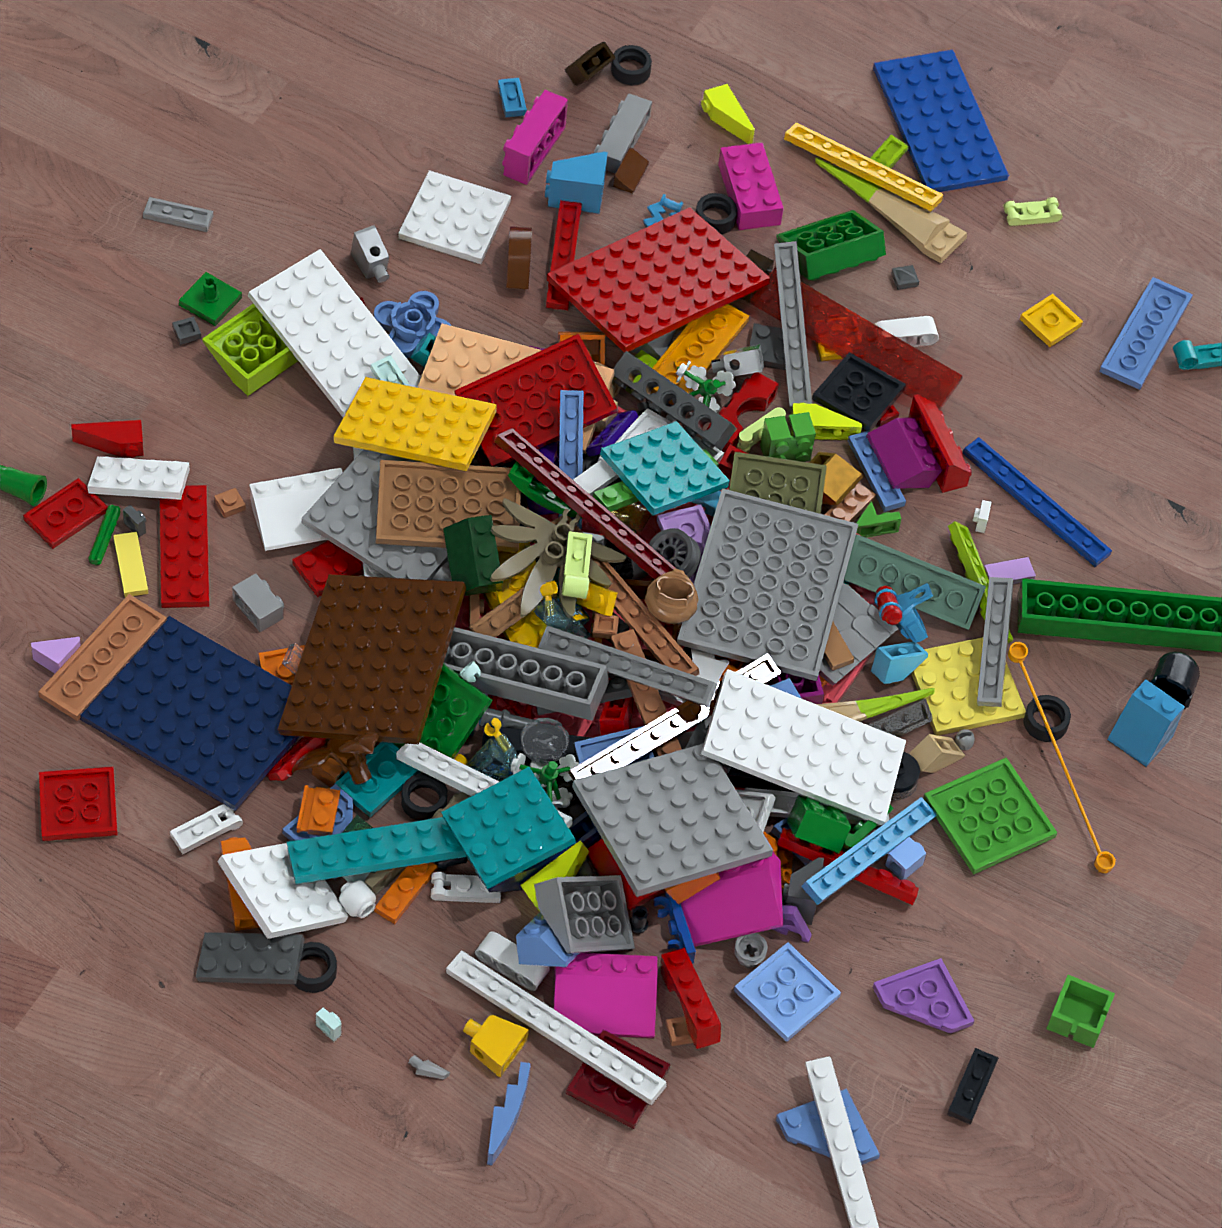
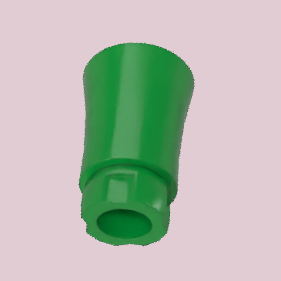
M0 465V490L25 501L33 507L37 506L43 499L47 489L46 476Z

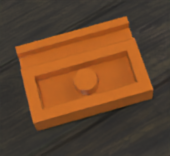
M305 785L297 822V833L303 831L318 836L333 835L340 790L322 787L309 788L308 785Z

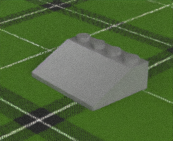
M621 875L556 877L534 884L539 910L567 953L635 949Z

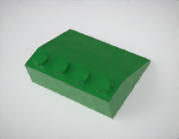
M854 210L776 234L779 243L796 241L799 273L808 280H817L820 276L835 274L842 269L857 267L860 263L875 261L878 257L886 255L884 231Z

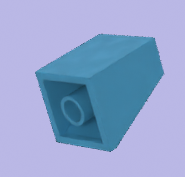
M608 152L553 161L552 170H547L546 183H549L546 184L545 197L549 198L548 207L559 208L560 200L582 203L581 211L600 214Z
M1145 679L1131 695L1107 740L1147 767L1173 738L1185 706Z

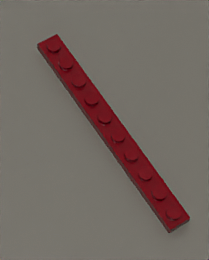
M513 428L497 435L495 443L503 451L513 457L522 467L534 475L538 481L542 482L572 510L584 518L588 524L592 525L606 539L619 548L622 553L626 554L641 569L654 578V580L667 572L673 571V569H677Z

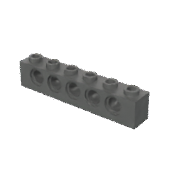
M626 351L613 368L614 377L616 378L614 382L624 390L627 387L632 389L633 392L631 394L640 401H643L644 398L650 402L648 406L657 413L664 411L668 414L666 418L672 423L677 421L684 425V430L692 437L698 435L703 438L701 443L711 450L713 447H716L721 451L737 430L730 421ZM641 375V379L634 383V378ZM654 387H659L658 391L655 394L651 395L652 389ZM676 398L675 404L668 407L669 401ZM693 410V415L685 419L686 414ZM711 422L710 428L703 431L704 425Z

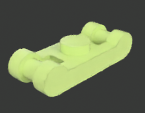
M1055 197L1048 198L1046 201L1015 203L1014 201H1008L1003 205L1005 213L1008 214L1007 222L1010 226L1051 223L1062 219V213L1058 209L1059 203Z
M780 407L775 408L741 431L737 448L749 453L751 446L761 440L764 419L786 416L785 410Z

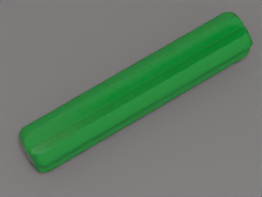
M112 504L108 506L88 557L90 564L97 566L101 564L121 513L119 506Z

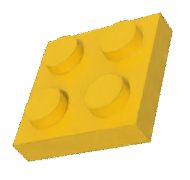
M1054 294L1046 297L1020 316V320L1049 347H1052L1082 327L1083 323Z

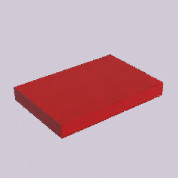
M77 478L25 513L23 520L54 549L103 516L108 506L96 494H89L88 486Z

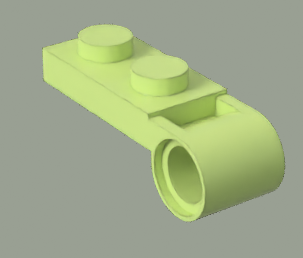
M571 531L568 533L562 596L587 598L592 545L591 534Z

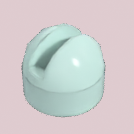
M471 661L459 675L467 682L472 683L476 682L474 675L478 678L480 677L481 670L474 661Z

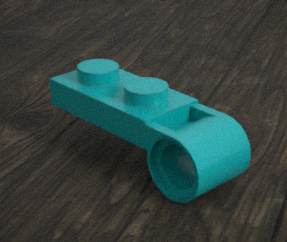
M1182 340L1173 346L1177 363L1182 370L1222 366V343L1193 346L1191 341Z

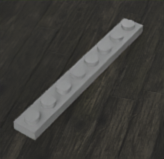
M796 241L774 244L790 410H792L793 403L812 404Z
M546 626L538 646L539 649L606 665L607 672L706 707L710 706L718 685L715 682L550 626Z

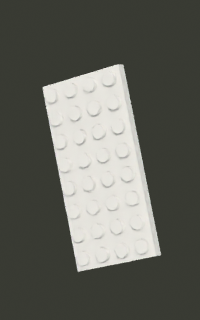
M321 249L249 291L248 297L343 418L365 377L377 379L370 369L371 364L389 355L392 356L410 386L418 387L421 379L419 373Z
M727 669L723 676L701 755L882 826L886 821L906 740Z

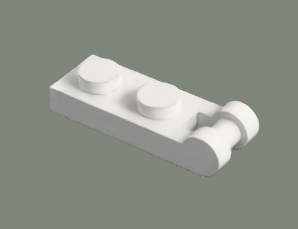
M222 804L171 830L170 836L183 855L230 830L240 828L243 821L239 815H235L233 809ZM225 817L227 820L222 822L220 818Z
M434 872L431 875V883L434 884V887L431 889V899L500 903L501 892H489L476 875H449L443 872ZM443 886H451V890H445Z

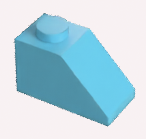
M913 641L877 647L871 672L884 684L903 681L928 657V653L918 643Z

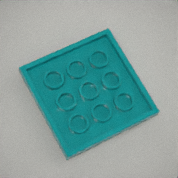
M677 421L601 448L600 456L652 516L720 491L722 488H728L730 480Z
M530 767L441 812L445 822L486 889L576 843L575 837Z

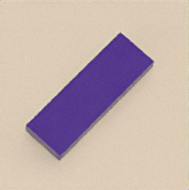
M630 410L617 414L586 448L588 456L598 455L601 453V448L615 444L639 417L637 412Z

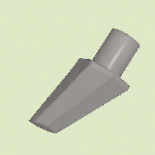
M415 1055L408 1062L417 1069L415 1073L417 1075L446 1079L450 1075L449 1071L429 1060L422 1061Z

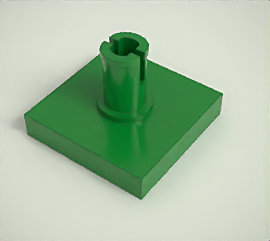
M205 272L179 299V306L216 326L242 299V292Z

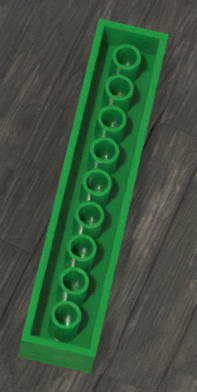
M1022 578L1018 591V633L1222 652V598Z

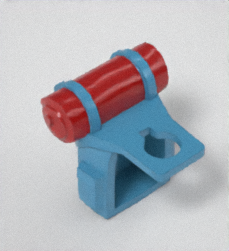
M928 583L900 595H897L889 586H881L876 590L874 602L879 608L881 620L886 621L890 625L896 624L899 632L906 639H911L914 643L928 637L924 623L915 608L916 605L933 597ZM925 592L923 596L915 598L917 594Z

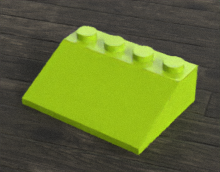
M254 303L202 338V342L232 382L247 396L298 362L297 358Z

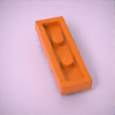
M432 862L407 866L377 903L374 912L391 923L396 924L430 881L432 873L437 872L438 866Z

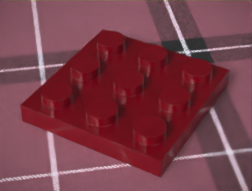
M604 1029L598 1037L661 1079L665 1078L671 1064ZM585 1062L582 1063L566 1089L567 1095L632 1129L636 1127L649 1105Z

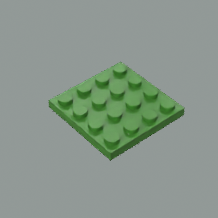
M1007 757L924 793L923 799L936 813V819L973 875L1057 836V831Z

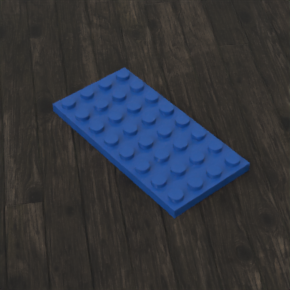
M953 49L874 63L873 70L902 138L905 144L908 145V152L923 185L937 192H945L1008 180L1009 174Z

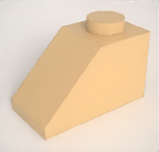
M928 734L909 753L918 762L921 772L935 773L961 760L965 756L952 738Z

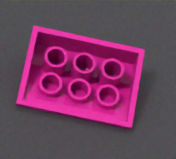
M773 853L771 857L718 872L721 879L681 902L694 947L783 927L780 859Z
M579 953L567 967L555 966L553 1006L555 1011L594 1036H599L604 1029L617 1037H655L657 956Z

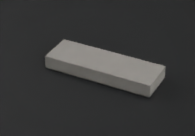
M149 197L143 212V218L208 232L213 219V211Z

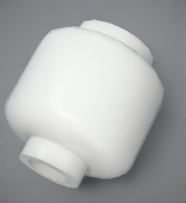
M349 881L342 886L339 902L353 918H364L373 912L376 907V895L363 881Z

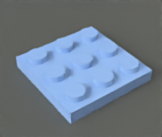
M788 942L734 986V992L786 1042L834 1003L841 995V992Z

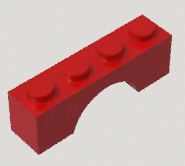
M759 372L754 373L750 378L747 377L744 380L741 390L732 395L727 408L724 406L720 410L719 415L730 421L737 428L721 450L724 454L729 445L737 448L739 434L744 429L737 418L748 411L765 412L777 396L779 383Z
M685 948L661 954L662 978L669 992L674 991L680 1000L686 1019L687 1030L696 1049L720 1043L721 1022Z

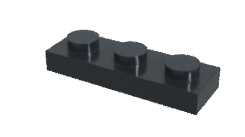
M977 1048L974 1049L947 1115L971 1125L999 1057Z

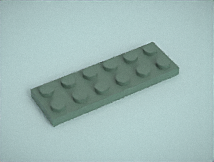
M856 534L844 581L874 593L881 586H889L897 595L910 592L928 583L933 597L916 605L915 608L966 630L970 629L986 588L982 584ZM925 592L917 594L915 598L923 596Z

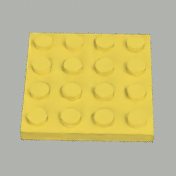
M983 637L924 649L928 653V657L911 673L918 691L935 688L933 695L921 699L935 735L940 736L959 732L962 729H973L1021 719L1025 716L1026 710L1007 663L1005 665L1002 707L977 705Z

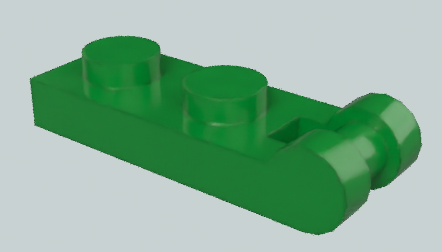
M889 805L887 815L894 809L891 805ZM861 820L851 829L854 834H848L841 850L847 852L866 837L878 824L870 820L866 823Z

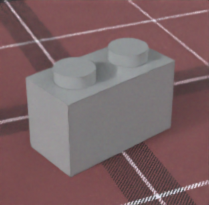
M256 573L232 587L233 601L259 632L283 619L284 603L279 596H275L271 592L266 580H261Z

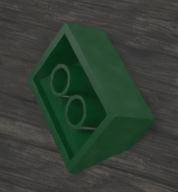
M492 515L466 518L443 528L451 581L465 583L466 590L464 596L502 590L503 581L492 582L490 580L493 572L500 566L496 538L491 533L493 526Z

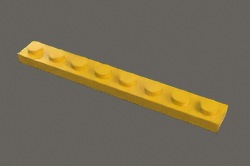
M795 123L785 132L784 140L932 212L942 202V193L803 125Z

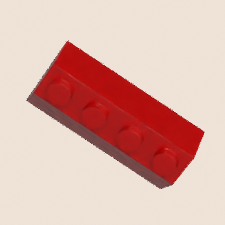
M918 394L914 395L908 418H916L942 469L936 478L942 493L967 487L969 478L972 475L971 467L965 462L961 447L956 445L953 432L945 423L943 412L938 410L934 402Z

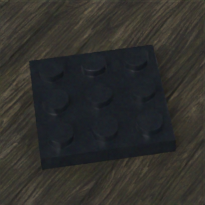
M849 352L813 393L812 400L833 412L862 423V429L870 432L903 393L906 384Z

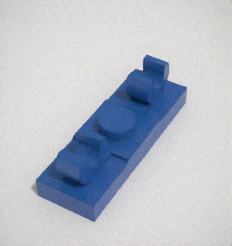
M666 892V897L659 896L654 899V906L662 905L665 907L658 910L657 916L659 918H664L669 914L671 919L668 921V928L670 934L675 935L676 939L668 941L667 948H685L693 964L696 950L681 903L678 904Z

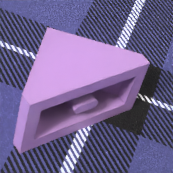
M80 637L31 643L33 660L53 673H56L81 646Z

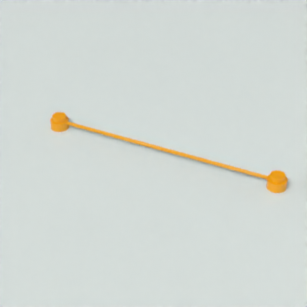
M1014 642L1008 650V657L1012 662L1020 663L1098 852L1094 861L1095 868L1101 873H1109L1116 863L1115 857L1110 852H1101L1023 664L1028 654V648L1022 642Z

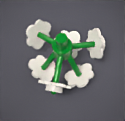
M688 361L686 365L682 363L681 366H678L676 375L679 377L676 382L678 383L683 376L684 380H686L685 386L694 390L689 394L693 397L698 394L703 396L698 400L716 413L719 411L720 406L716 404V399L712 395L717 392L718 394L723 393L725 396H730L733 391L732 389L736 386V383L733 381V374L730 371L725 373L719 371L712 380L705 377L707 372L704 367L693 365L687 371L691 361Z
M519 753L518 758L513 759L511 764L513 775L530 767L541 786H547V795L557 810L570 805V800L573 798L572 793H568L566 788H558L556 778L559 774L563 776L566 782L572 780L568 772L579 765L572 754L561 757L559 759V766L555 761H550L549 763L532 761L530 766L524 765L526 756L522 753Z

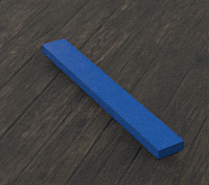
M980 437L963 449V455L1094 567L1111 555L1112 550Z

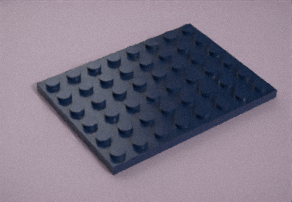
M171 616L167 617V621L80 715L81 721L234 811L238 809L300 737L280 735L278 731L292 685Z

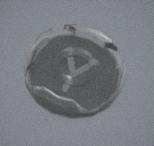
M538 718L523 728L520 738L521 749L532 761L541 764L549 763L550 761L556 762L568 750L569 733L557 720Z

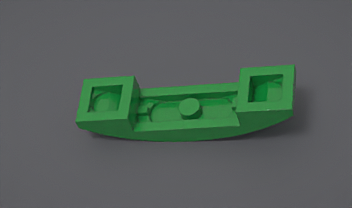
M517 461L515 462L508 477L523 494L548 510L562 515L566 508L569 510L568 517H576L577 512L572 510L542 482L534 479L535 476L527 469L522 467Z

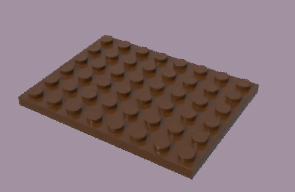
M329 574L278 727L280 735L354 740V738L361 734L377 732L379 737L376 742L419 745L465 594V583L458 581Z

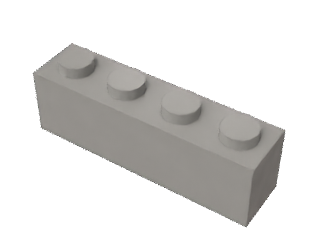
M629 93L625 101L621 100L617 116H612L609 130L604 131L602 143L597 145L594 153L608 152L606 171L616 174L630 147L634 148L651 116L652 101Z

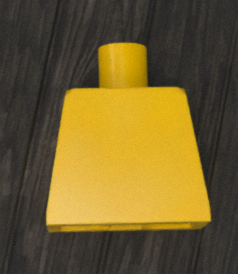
M494 1015L488 1016L483 1025L470 1019L463 1029L464 1033L472 1037L470 1044L471 1054L500 1078L523 1048L528 1037V1029Z

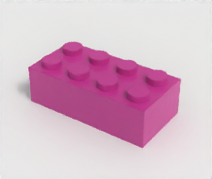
M544 90L540 97L537 96L535 98L532 109L526 111L521 125L516 126L511 140L507 139L504 144L503 151H505V157L502 162L504 176L525 185L529 183L566 127L567 98L548 90Z
M763 142L722 147L720 149L718 166L727 195L736 203L738 230L781 225L784 208Z

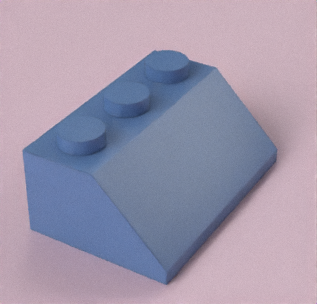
M541 912L516 935L519 964L567 967L579 954L567 953Z

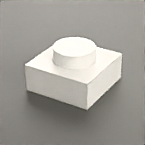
M982 500L980 509H975L973 521L977 522L976 532H985L991 507L990 501Z

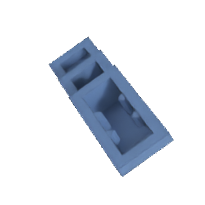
M520 1062L518 1085L507 1084L505 1107L494 1106L487 1165H493L507 1144L518 1121L525 1100L531 1063Z

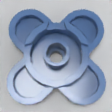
M428 291L416 292L410 297L408 302L402 304L401 302L384 301L379 303L374 309V318L384 330L390 332L389 337L406 358L411 357L420 339L428 333L437 337L441 323L451 326L446 320L436 317L439 311V300L436 295Z

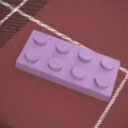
M702 505L657 515V523L661 531L670 528L680 529L697 542L700 548L701 561L711 528ZM698 568L695 571V573L689 578L693 585L695 582Z

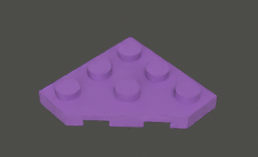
M941 958L873 983V989L883 1008L950 1034L974 1024V1019Z

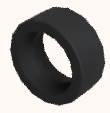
M625 45L613 53L615 60L611 62L612 76L620 83L630 86L639 85L650 77L652 59L651 55L644 48L635 45ZM625 60H634L641 63L644 67L632 71L621 67L619 63Z
M710 193L698 201L696 213L722 235L734 227L737 207L730 197L720 193ZM709 208H718L725 211L729 216L723 220H714L707 217L703 212Z
M1038 696L1037 698L1042 710L1053 711L1061 719L1060 725L1050 727L1056 741L1067 732L1071 719L1070 709L1063 700L1056 696ZM1033 698L1028 704L1024 716L1025 729L1029 735L1037 740L1052 742L1046 727L1037 723L1033 717L1034 712L1039 710Z
M425 773L412 775L405 781L402 787V808L414 820L432 819L438 809H444L447 806L448 789L444 782ZM430 788L438 793L439 800L432 806L420 807L410 800V794L415 789Z
M320 942L304 943L301 960L311 956L319 957L327 962L328 970L323 976L318 978H307L298 972L297 983L294 985L304 992L317 993L326 990L334 982L337 972V960L334 952L328 946Z

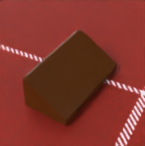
M630 147L614 176L613 187L633 194L649 165V161Z

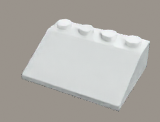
M341 468L249 484L251 506L265 551L327 540L302 524L301 521L307 511L343 473Z

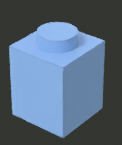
M908 837L888 853L885 866L900 880L906 879L923 865L926 852L920 843Z

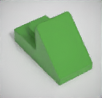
M871 501L857 521L858 528L856 533L865 538L899 532L902 518L899 511L885 512L877 515Z

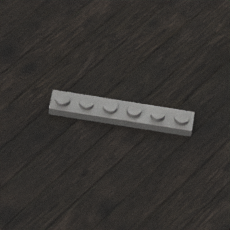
M989 577L977 697L978 706L1002 707L1013 578Z

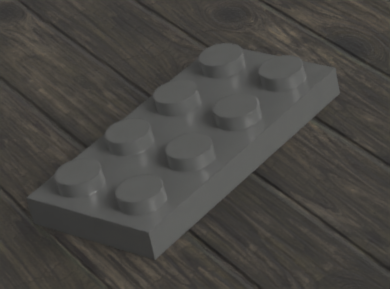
M205 932L196 978L198 982L296 984L305 939L303 935L296 934L267 939L265 934Z

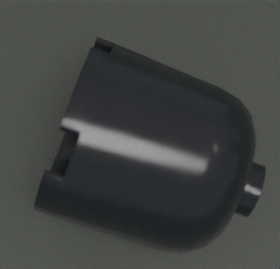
M1169 652L1159 658L1148 681L1185 706V710L1190 705L1200 677L1199 666L1192 657L1185 653Z

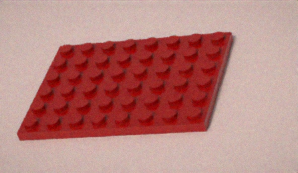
M690 207L547 273V281L624 353L626 351L630 352L770 284V277Z

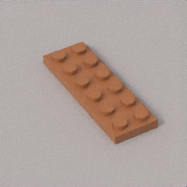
M129 594L38 691L39 697L78 721L85 709L167 621V617Z

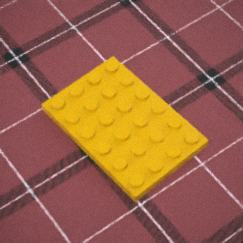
M365 377L334 434V443L467 471L494 418L497 408L496 404Z

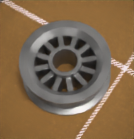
M670 528L663 530L655 535L648 544L675 568L685 571V575L688 578L695 573L699 566L701 553L697 542L680 529Z

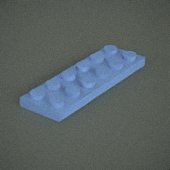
M1152 277L1099 372L1140 390L1190 303L1193 294Z

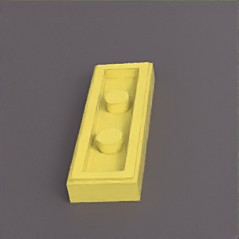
M137 532L113 535L124 596L127 597L129 594L132 596L148 594Z

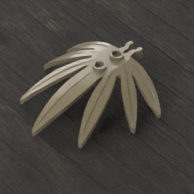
M504 498L502 505L516 521L527 527L496 525L492 526L491 533L509 542L528 543L535 541L536 544L506 560L493 572L490 580L498 582L514 577L532 564L536 558H539L523 590L520 616L522 618L526 617L538 606L544 598L540 592L541 586L546 582L553 581L557 568H560L558 578L559 599L566 616L572 618L575 611L576 598L562 596L567 536L569 531H574V527L577 526L581 516L577 514L575 519L571 520L570 524H567L569 510L565 508L560 521L555 525L533 511ZM592 541L590 557L608 563L625 561V555ZM590 558L589 580L601 587L609 588L612 582L597 563Z

